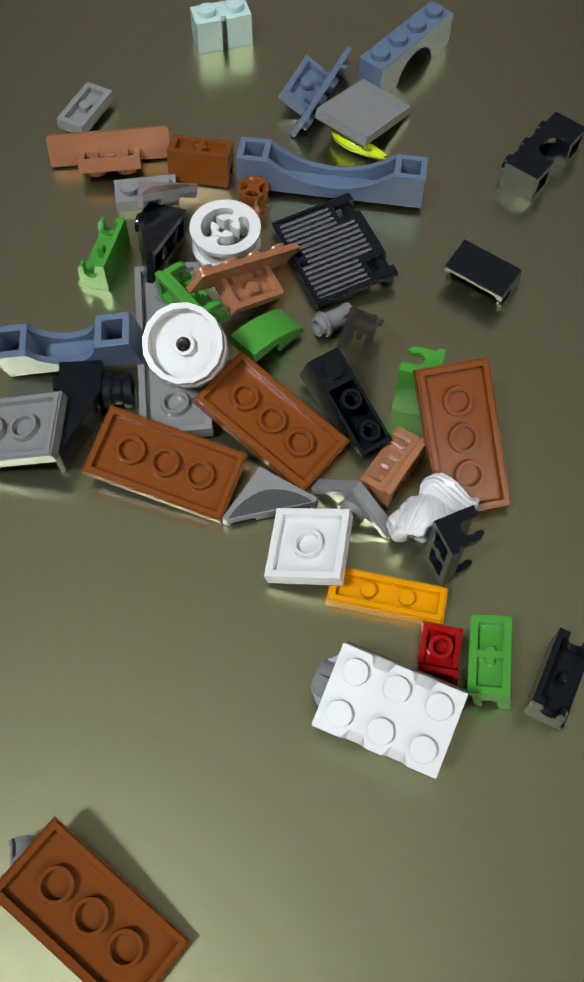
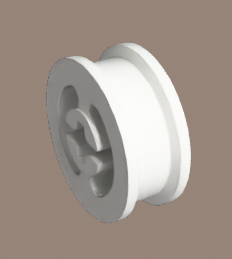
M230 199L211 201L201 206L190 220L189 230L192 254L197 262L200 261L201 266L211 264L213 267L220 265L230 257L236 256L237 259H240L254 250H261L260 219L251 207L242 202ZM245 236V238L242 241H240V237Z

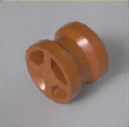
M250 175L240 180L238 184L239 202L251 207L258 216L263 215L269 209V184L267 180L257 175Z

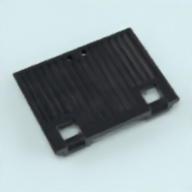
M350 193L271 223L281 243H284V245L298 243L300 249L290 259L317 308L381 282L391 283L398 276V271L394 264L389 266L387 263L386 252L360 210L355 211L353 198ZM341 209V212L344 215L341 218H339L338 214L336 213V210ZM372 262L377 270L373 273L368 266V264Z

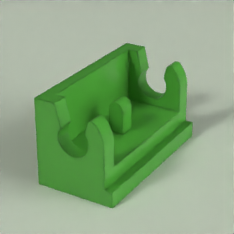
M104 217L100 218L97 224L99 235L86 263L81 260L77 268L79 286L110 292L130 246L126 220L120 217H116L114 222L115 230L110 229L106 225Z
M177 262L163 271L159 270L154 273L158 294L167 305L189 302L203 307L219 324L228 319V313L221 309L223 303L220 300L213 301L204 290L189 294L186 287L192 281V275L188 271L175 278L179 272L187 268L184 262Z
M418 346L408 349L409 356L419 357L423 360V363L419 365L412 362L400 363L392 405L393 411L420 417L412 370L443 365L446 349L439 348L436 351Z
M471 614L467 692L468 696H472L475 705L482 706L483 701L497 702V706L500 709H511L513 616Z

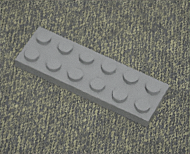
M200 261L186 262L187 268L179 272L175 278L188 271L193 279V273L200 268ZM167 264L163 270H165L173 264ZM135 266L136 321L144 333L150 318L157 310L167 306V304L158 294L156 280L153 284L146 282L143 266ZM190 340L187 346L181 347V351L184 352L190 348ZM143 355V363H137L139 415L199 437L213 436L212 419L193 404V398L205 386L185 389L161 379L149 368Z

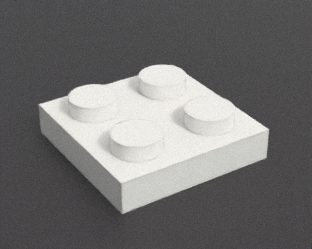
M277 508L264 573L267 582L343 586L353 521L351 510Z

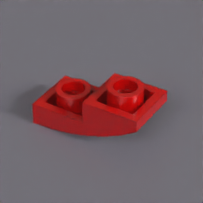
M422 622L416 669L457 685L463 629Z

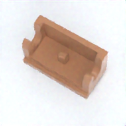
M396 427L392 433L394 435H390L392 440L383 446L366 472L358 479L379 506L386 511L389 510L422 462L426 452L423 436L419 437L402 427Z

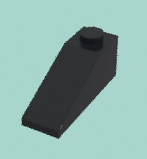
M149 202L142 212L136 216L135 231L138 232L139 250L146 282L153 284L156 280L154 273L159 270L163 271L186 239V209Z

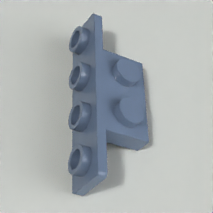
M347 45L330 72L306 54L277 97L301 116L290 132L293 137L297 135L300 129H303L305 132L315 119L312 111H316L319 106L326 102L328 97L324 93L330 94L338 83L339 79L335 75L337 74L341 77L350 64V61L347 59L352 50L350 46Z

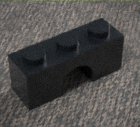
M555 112L547 121H541L535 133L530 138L526 137L521 142L518 150L513 155L509 154L503 161L501 166L503 175L500 186L531 203L547 186L553 165L556 164L564 168L579 152L584 138V126L558 112Z

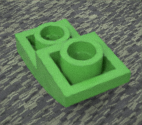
M276 309L254 318L230 335V340L233 346L256 363L274 347L281 351L303 332V327L281 309Z

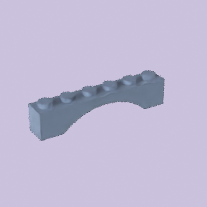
M241 136L236 155L237 186L244 177L257 175L267 180L269 191L337 198L350 193L353 201L421 208L429 157L395 154L385 160L368 165L352 167L331 166L301 158L271 139Z

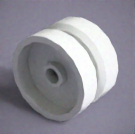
M189 302L171 303L157 310L147 322L142 336L143 355L149 368L161 379L185 389L201 388L207 385L225 367L229 356L228 338L222 326L203 307ZM190 340V348L187 351H181V347L187 346Z

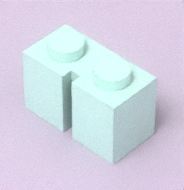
M225 0L214 3H202L198 6L190 7L192 35L199 55L223 50L222 35L226 34L228 49L253 45L252 14L246 0Z

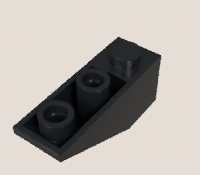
M339 347L324 353L306 364L300 373V377L315 403L338 431L350 440L349 444L360 457L392 440Z
M102 360L59 362V375L53 377V392L63 391L68 397L57 459L61 472L68 471L107 410L102 399V375L106 373Z

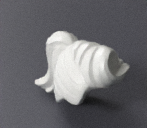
M434 473L427 476L420 484L418 496H410L400 505V509H397L387 518L386 526L392 540L395 542H404L411 538L424 543L430 536L435 520L472 505L477 509L479 507V499L477 497H470L457 481L446 474Z

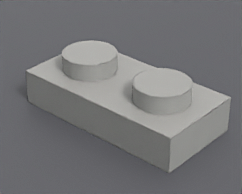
M86 82L56 118L58 128L71 133L88 132L114 101L112 90Z
M176 175L114 180L117 212L141 210L137 208L139 181L177 183ZM158 200L149 201L158 204ZM179 200L177 202H172L163 205L179 206Z

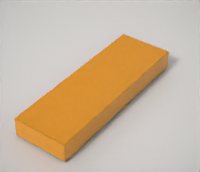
M346 567L343 586L329 585L326 605L422 625V622L443 625L448 588Z

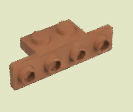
M160 125L47 135L46 143L52 167L78 165L79 174H88L89 177H100L110 171H118L122 175L132 174L136 172V169H141L142 160L167 158L170 136L168 126Z
M297 242L288 245L278 243L268 251L261 252L260 249H257L244 258L237 259L236 256H233L223 261L220 265L213 267L211 264L203 265L193 273L194 278L187 285L186 289L189 294L214 287L230 315L278 300L285 292L271 269L284 265L300 247Z

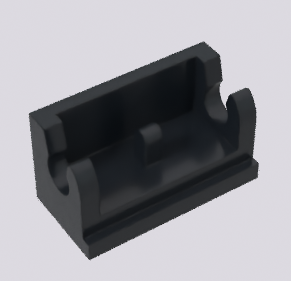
M465 239L444 267V271L447 272V278L452 280L456 275L495 296V299L498 300L496 305L500 307L504 306L518 288L522 271L518 267Z
M474 505L435 520L424 555L441 586L448 584L450 578L460 575L470 568L472 560H464L463 563L459 564L464 549L477 544L483 538L484 530L467 535L471 522L478 517V512Z
M559 628L548 644L522 712L559 730L564 728L584 673V643L582 646L570 643L571 632L563 628Z

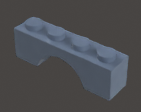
M433 1L427 3L359 57L358 81L365 79L386 92L392 90L398 84L405 65L418 50L433 56L449 43L453 12Z
M130 311L95 315V320L91 326L76 332H51L36 328L28 323L0 326V367L9 376L58 372L59 362L102 360L104 367L143 363V330Z

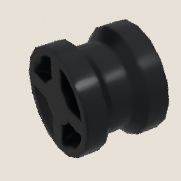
M126 372L122 376L115 377L111 373H104L102 375V399L105 409H109L110 405H124L126 408H134L136 396L133 373Z

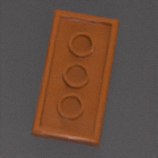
M242 351L193 398L194 405L281 478L304 491L308 490L350 442L348 438Z
M489 357L412 370L429 475L444 473L457 481L470 497H477L479 499L477 511L511 505Z
M110 405L81 471L84 475L222 524V517L228 509L248 455Z
M55 816L0 878V905L82 982H159L191 941Z

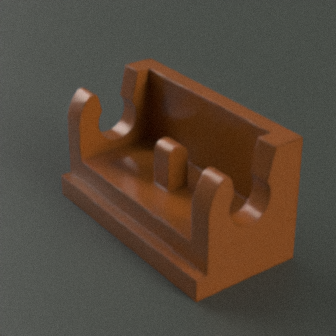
M174 134L167 148L168 175L175 174L176 182L229 188L230 173H233L234 141Z

